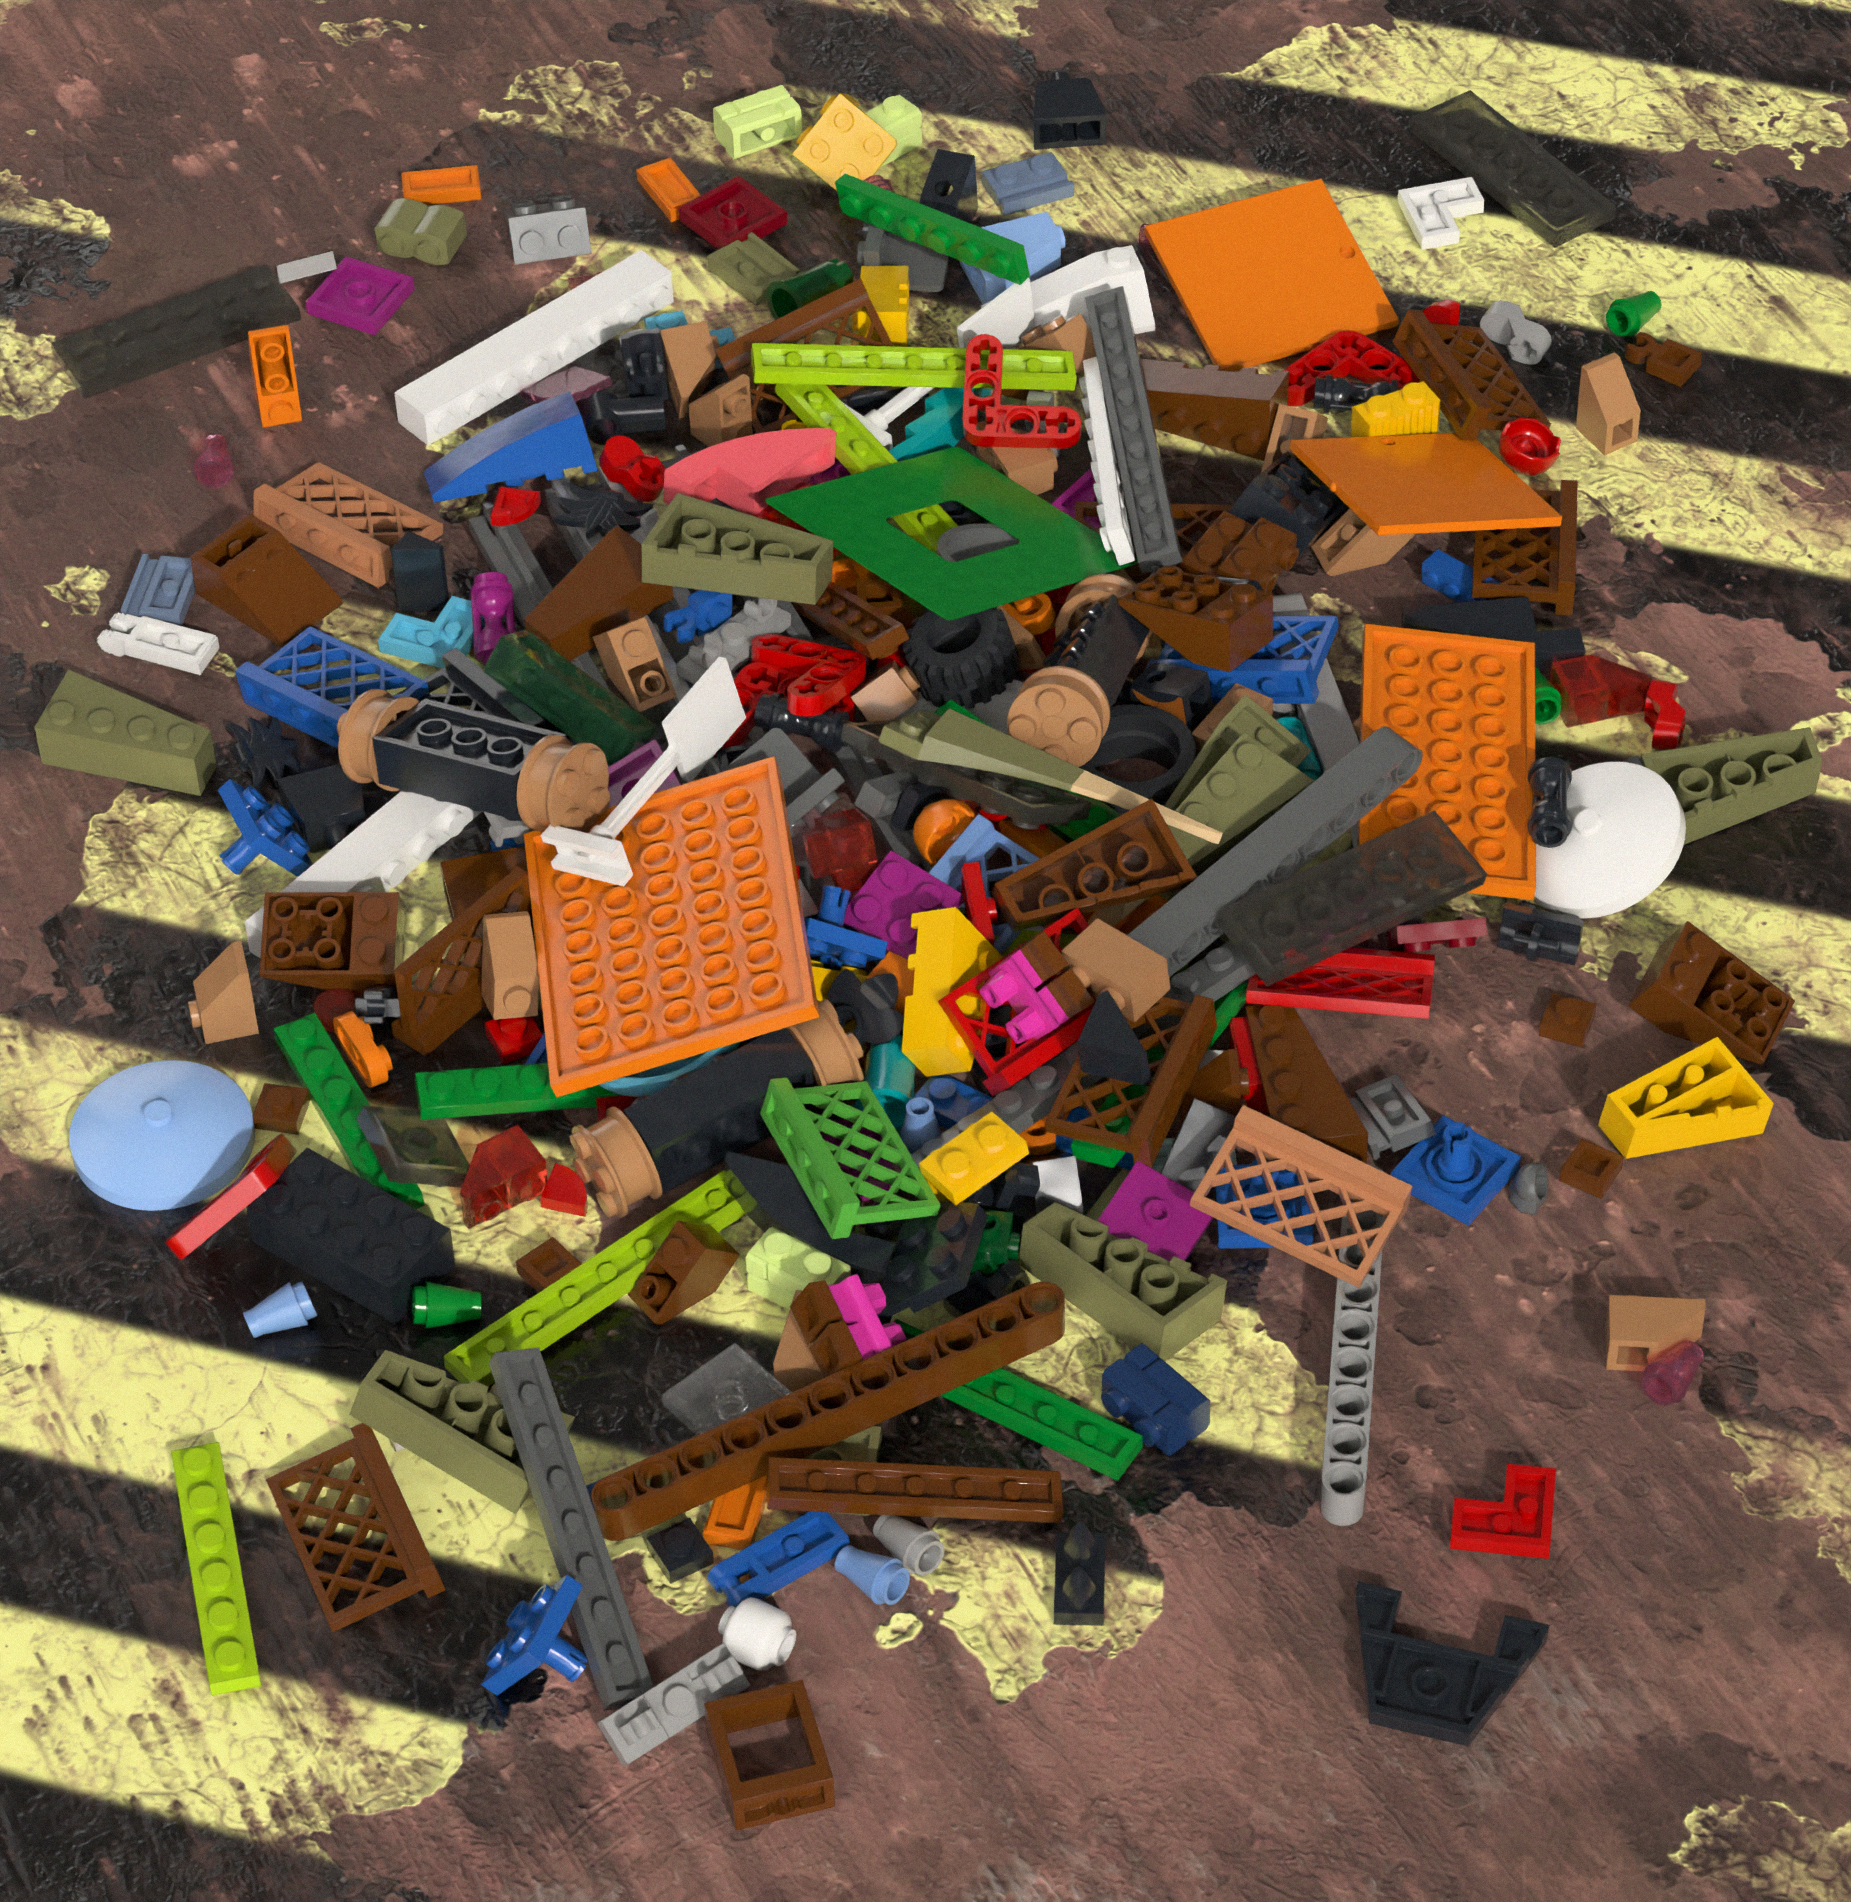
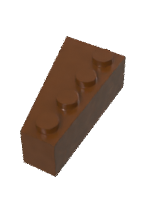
M1140 359L1155 429L1258 460H1265L1279 404L1288 406L1289 371L1275 370L1273 375L1259 374L1258 368L1242 367L1240 372L1221 371L1220 365L1206 364L1203 369L1189 368L1183 362Z
M1150 799L995 883L991 895L994 897L1012 932L1055 922L1075 908H1078L1081 914H1086L1182 889L1194 881L1197 876L1153 799Z
M1272 1005L1246 1006L1245 1017L1247 1018L1261 1080L1260 1113L1367 1163L1368 1132L1295 1008Z

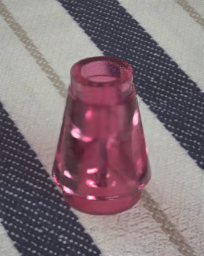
M218 434L206 437L193 466L196 478L202 485L208 488L224 486L231 480L234 474V465L229 452L228 442L223 436Z
M1685 1340L1646 1366L1643 1373L1642 1388L1647 1397L1653 1402L1664 1406L1680 1402L1685 1397L1704 1359L1702 1349L1696 1343Z

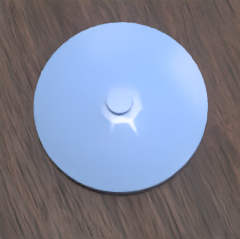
M165 1060L127 1068L97 1085L84 1098L73 1116L69 1132V1144L78 1175L95 1194L111 1203L126 1208L148 1211L168 1210L197 1203L227 1186L241 1172L252 1153L255 1128L250 1103L242 1089L231 1078L214 1068L199 1063Z

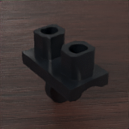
M643 328L627 331L625 334L619 335L628 398L662 395L663 400L669 399L662 338L659 328L649 330Z
M1506 902L1503 907L1502 924L1497 947L1527 954L1526 959L1532 962H1537L1540 957L1575 966L1578 960L1584 921L1580 920L1579 916L1563 913L1558 915L1537 910L1534 905L1521 902L1516 905Z
M1015 1163L963 1202L979 1204L983 1210L994 1209L1003 1212H1013V1226L1022 1227L1027 1212L1025 1196L1035 1197L1040 1188L1038 1166Z

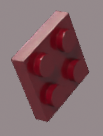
M739 175L678 208L679 220L718 250L736 240L741 242L747 240V235L751 232L761 239L788 224L787 211Z

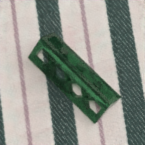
M528 630L501 636L483 669L485 674L576 742H588L597 745L604 752L608 766L628 756L635 742L651 738L658 727Z

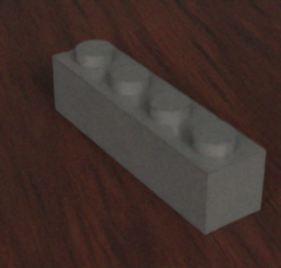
M921 765L864 782L854 804L874 819L894 814L907 786L940 777Z

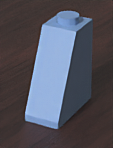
M1048 212L981 227L1024 245L1030 273L1028 278L1031 282L1045 276L1061 265V249L1065 248V236L1061 226H1055ZM960 261L961 267L982 304L992 301L1014 284V282L999 278L994 274Z

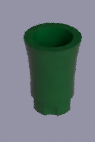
M834 258L827 262H821L791 277L770 283L766 291V300L775 320L852 283L854 275L851 268L846 262H841Z

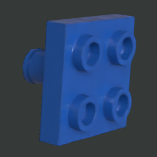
M231 779L218 789L219 794L242 833L233 844L219 855L223 859L222 862L233 873L240 875L243 869L259 854L267 857L297 877L313 865L307 854L310 850L309 845L294 831L291 826L294 823V819L282 805L275 803L272 806L266 802L265 798L254 787L248 786L244 788Z
M823 886L817 920L812 918L804 919L810 956L820 958L819 962L823 963L825 968L840 970L845 965L866 967V962L884 959L887 941L843 928L851 892L846 889L841 892L842 888Z
M1443 1115L1433 1125L1435 1135L1419 1141L1393 1169L1391 1176L1412 1185V1196L1469 1226L1515 1175V1172L1520 1169L1521 1156L1474 1132L1470 1126L1466 1128L1465 1123L1455 1122Z
M1254 1160L1251 1164L1233 1165L1235 1170L1258 1165L1257 1160ZM1223 1167L1220 1174L1226 1173L1225 1167ZM1287 1169L1271 1173L1277 1191L1300 1185L1297 1174ZM1262 1175L1239 1181L1245 1199L1269 1193ZM1231 1183L1214 1187L1215 1202L1222 1205L1237 1201ZM1305 1196L1281 1201L1288 1219L1311 1214ZM1273 1203L1249 1209L1253 1220L1266 1225L1279 1221ZM1216 1219L1218 1249L1274 1248ZM1312 1225L1292 1229L1296 1241L1306 1246L1313 1243Z
M565 1575L552 1586L547 1584L541 1586L530 1602L527 1603L524 1600L519 1602L506 1621V1625L510 1630L505 1640L501 1639L498 1641L486 1658L485 1664L490 1668L481 1685L497 1696L539 1667L543 1662L566 1677L569 1682H574L586 1667L583 1663H588L585 1653L561 1638L558 1633L583 1585L569 1575Z

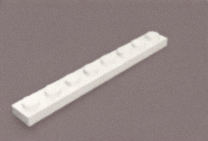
M1096 356L1083 360L1085 376L1079 378V383L1084 396L1082 404L1087 417L1085 419V426L1090 439L1087 442L1093 460L1090 464L1096 482L1093 486L1099 503L1096 508L1102 525L1099 528L1106 552L1114 550L1120 566L1135 561L1129 515Z

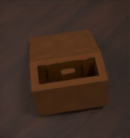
M252 514L244 517L190 557L196 594L280 647H284L309 626L313 627L343 604L340 596L278 530Z
M1165 566L1159 568L1154 574L1118 598V604L1194 664L1231 672L1273 640V593L1257 590L1251 584L1236 585L1219 581V578L1213 575L1198 576L1183 572L1179 567Z
M265 892L260 977L355 996L365 992L370 985L395 986V992H397L394 969L402 963L405 923V912L399 892Z
M1687 921L1660 945L1628 1006L1664 1033L1700 1045L1718 1037L1733 1056L1762 1064L1765 1062L1795 1000Z

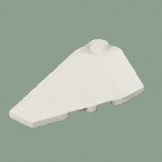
M1133 246L1116 247L1092 253L1032 281L1031 290L1035 326L1040 324L1044 326L1059 315H1062L1066 320L1080 313L1091 330L1085 297L1123 286L1128 298L1135 334L1155 331V322L1144 269ZM988 303L981 305V309Z

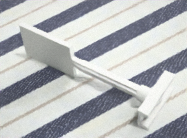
M1027 278L1021 285L1014 283L957 327L958 348H967L969 341L981 334L993 335L998 338L1003 349H1013L1023 341L1021 336L1036 327L1030 279ZM906 387L878 410L872 409L864 416L846 404L844 405L889 451L893 448L891 434L885 431L888 428V424L934 388Z
M718 657L661 722L669 743L668 748L601 825H595L589 833L560 826L552 827L550 824L541 834L544 843L555 845L558 854L551 861L553 869L623 887L633 876L632 869L622 842L615 840V837L676 766L682 782H692L746 719L726 658Z

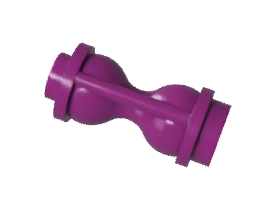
M486 572L474 578V585L470 589L475 659L478 662L484 663L486 668L500 669L508 666L509 662L517 657L513 587L508 583L507 575L499 572ZM505 614L507 629L502 624V618ZM481 616L485 619L483 630H481Z

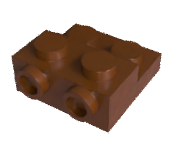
M1223 511L1182 559L1183 562H1180V568L1183 572L1190 574L1256 580L1262 586L1263 591L1271 593L1277 582V577L1283 570L1289 571L1298 558L1299 548L1296 547L1297 534L1263 517L1255 525H1252Z

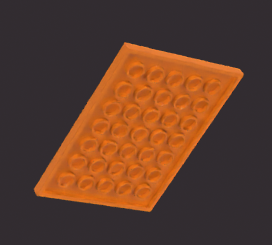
M775 756L652 794L615 837V840L622 842L633 872V876L624 887L553 869L551 861L558 852L555 845L542 841L541 834L544 831L535 830L524 834L550 1086L556 1098L820 1017L781 771ZM618 805L609 807L604 814L598 815L596 822L586 833H589L595 825H601Z

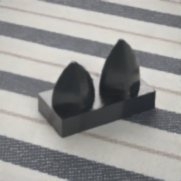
M1081 1520L1074 1525L1070 1533L1056 1532L1054 1625L1104 1626L1106 1533H1091L1087 1525Z

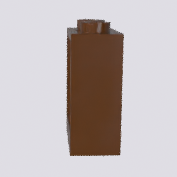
M803 1679L790 1683H774L767 1688L739 1695L728 1694L717 1700L704 1703L707 1735L736 1831L835 1807L834 1778ZM797 1717L811 1765L741 1782L727 1734Z

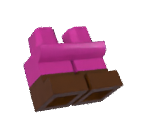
M1045 931L1025 942L988 972L991 977L980 989V994L989 1006L995 1009L1008 1000L1018 1014L1005 1024L1007 1032L1017 1044L1033 1037L1035 1040L1041 1038L1095 1002L1071 968L1049 981L1039 990H1035L1037 986L1068 965Z
M857 1274L834 1285H827L825 1280L808 1283L790 1306L807 1344L813 1343L810 1350L824 1378L906 1341V1337L899 1324L892 1322L882 1325L877 1316L886 1307V1296L880 1284H862Z

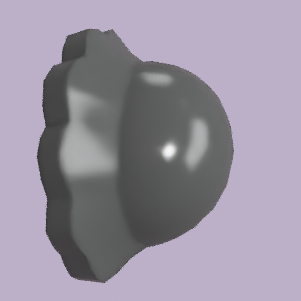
M1544 1161L1524 1165L1515 1172L1514 1179L1509 1185L1510 1201L1521 1213L1536 1215L1539 1206L1543 1205L1547 1198L1548 1174Z

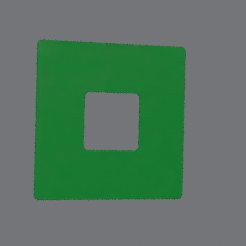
M959 447L936 451L773 496L765 500L767 504L816 536L833 540L834 548L946 620L959 619L1070 585L1093 575L1106 574L1138 564V559L1135 557V561L1119 566L1114 550L1106 552L1101 535ZM953 500L965 505L1017 538L1020 542L965 560L950 562L889 524L886 519Z

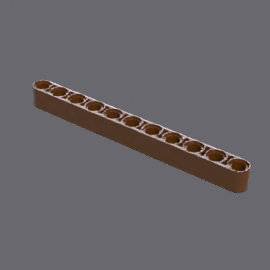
M1040 1281L1028 1285L602 1478L592 1488L591 1500L603 1538L610 1541L630 1538L765 1476L769 1457L802 1459L1057 1342L1065 1333V1295L1062 1289L1051 1282Z

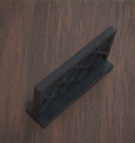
M457 648L442 655L444 668L423 679L427 681L429 692L419 699L420 702L424 699H429L453 706H471L470 710L547 729L543 718ZM443 685L449 687L446 694H430ZM408 688L404 689L403 691H401V692H399V693H397V694H402V693H404Z

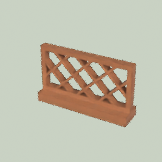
M317 462L276 489L264 483L254 490L255 517L278 530L289 543L378 588L389 581V571L393 567L390 547L387 545H395L407 533L403 532L402 528H419L422 530L421 532L412 533L432 541L443 535L442 523L320 462ZM319 478L330 483V485L309 484L313 483ZM334 497V501H311V498ZM340 497H358L362 500L340 501ZM294 498H305V501H298ZM371 512H387L393 516H371ZM336 513V517H330L326 514ZM342 513H365V516L342 517ZM396 528L397 532L386 533L373 532V529ZM356 529H367L368 533H362Z
M1243 1105L1235 1118L1233 1129L1193 1194L1190 1206L1360 1288L1397 1222L1400 1223L1405 1215L1413 1186ZM1237 1145L1253 1153L1258 1165L1235 1170L1230 1155ZM1223 1167H1225L1226 1173L1220 1174ZM1287 1169L1297 1174L1300 1182L1299 1186L1277 1191L1271 1176L1272 1172ZM1262 1175L1269 1193L1245 1199L1239 1181ZM1231 1183L1237 1201L1221 1205L1206 1196L1212 1187ZM1324 1190L1337 1193L1343 1206L1319 1211L1313 1193ZM1305 1196L1311 1214L1288 1219L1281 1201ZM1273 1203L1279 1219L1278 1222L1263 1225L1253 1220L1249 1209ZM1372 1210L1386 1217L1382 1227L1362 1232L1356 1213ZM1347 1216L1354 1234L1330 1240L1324 1221ZM1315 1224L1322 1242L1306 1246L1295 1240L1292 1229ZM1374 1240L1370 1248H1368L1366 1242ZM1358 1244L1363 1257L1358 1269L1356 1270L1339 1262L1335 1250Z

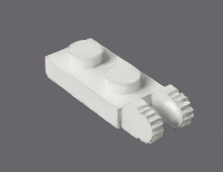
M119 612L115 613L109 621L110 629L113 632L107 629L103 630L97 638L98 646L109 654L112 653L119 657L127 655L198 675L202 674L219 649L218 637L216 635L146 616L140 618L129 614L124 615Z

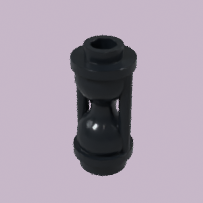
M1327 374L1326 378L1316 377L1313 409L1323 410L1325 415H1329V411L1332 413L1352 411L1351 407L1367 402L1373 396H1384L1403 388H1397V380L1391 379V383L1388 381H1378L1370 384L1350 382L1342 377L1332 378L1333 374Z
M778 692L772 695L763 694L758 701L754 715L755 726L762 728L765 734L773 728H780L787 736L794 733L811 738L815 744L827 748L829 752L838 753L842 746L847 747L854 731V723L849 721V713L847 711L828 709L817 716H797L788 711L787 697Z
M1555 757L1538 759L1528 768V782L1533 793L1532 810L1527 821V830L1536 844L1546 848L1562 845L1572 831V819L1567 808V791L1572 780V770L1568 763Z

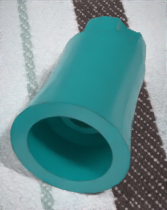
M902 1035L885 1044L870 1045V1050L866 1056L863 1082L867 1081L898 1134L901 1132L906 1115V1105L911 1099L915 1098V1065L901 1052ZM856 1099L853 1107L863 1111L865 1109L859 1099Z

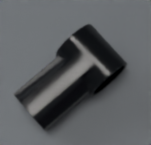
M597 392L590 395L584 403L587 434L589 439L598 445H605L607 440L617 435L622 436L629 433L666 429L662 395L618 399L612 393Z

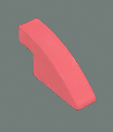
M831 428L779 430L740 437L703 449L665 469L663 502L669 505L677 493L706 502L717 498L738 512L754 516L769 506L765 501L767 498L788 493L799 484L808 483L814 474L818 473L819 475L834 465L837 432Z

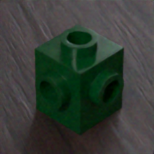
M994 1209L984 1210L988 1218L970 1276L980 1271L988 1279L1005 1263L1011 1260L1019 1261L1022 1234L1021 1232H1013V1212H1003Z

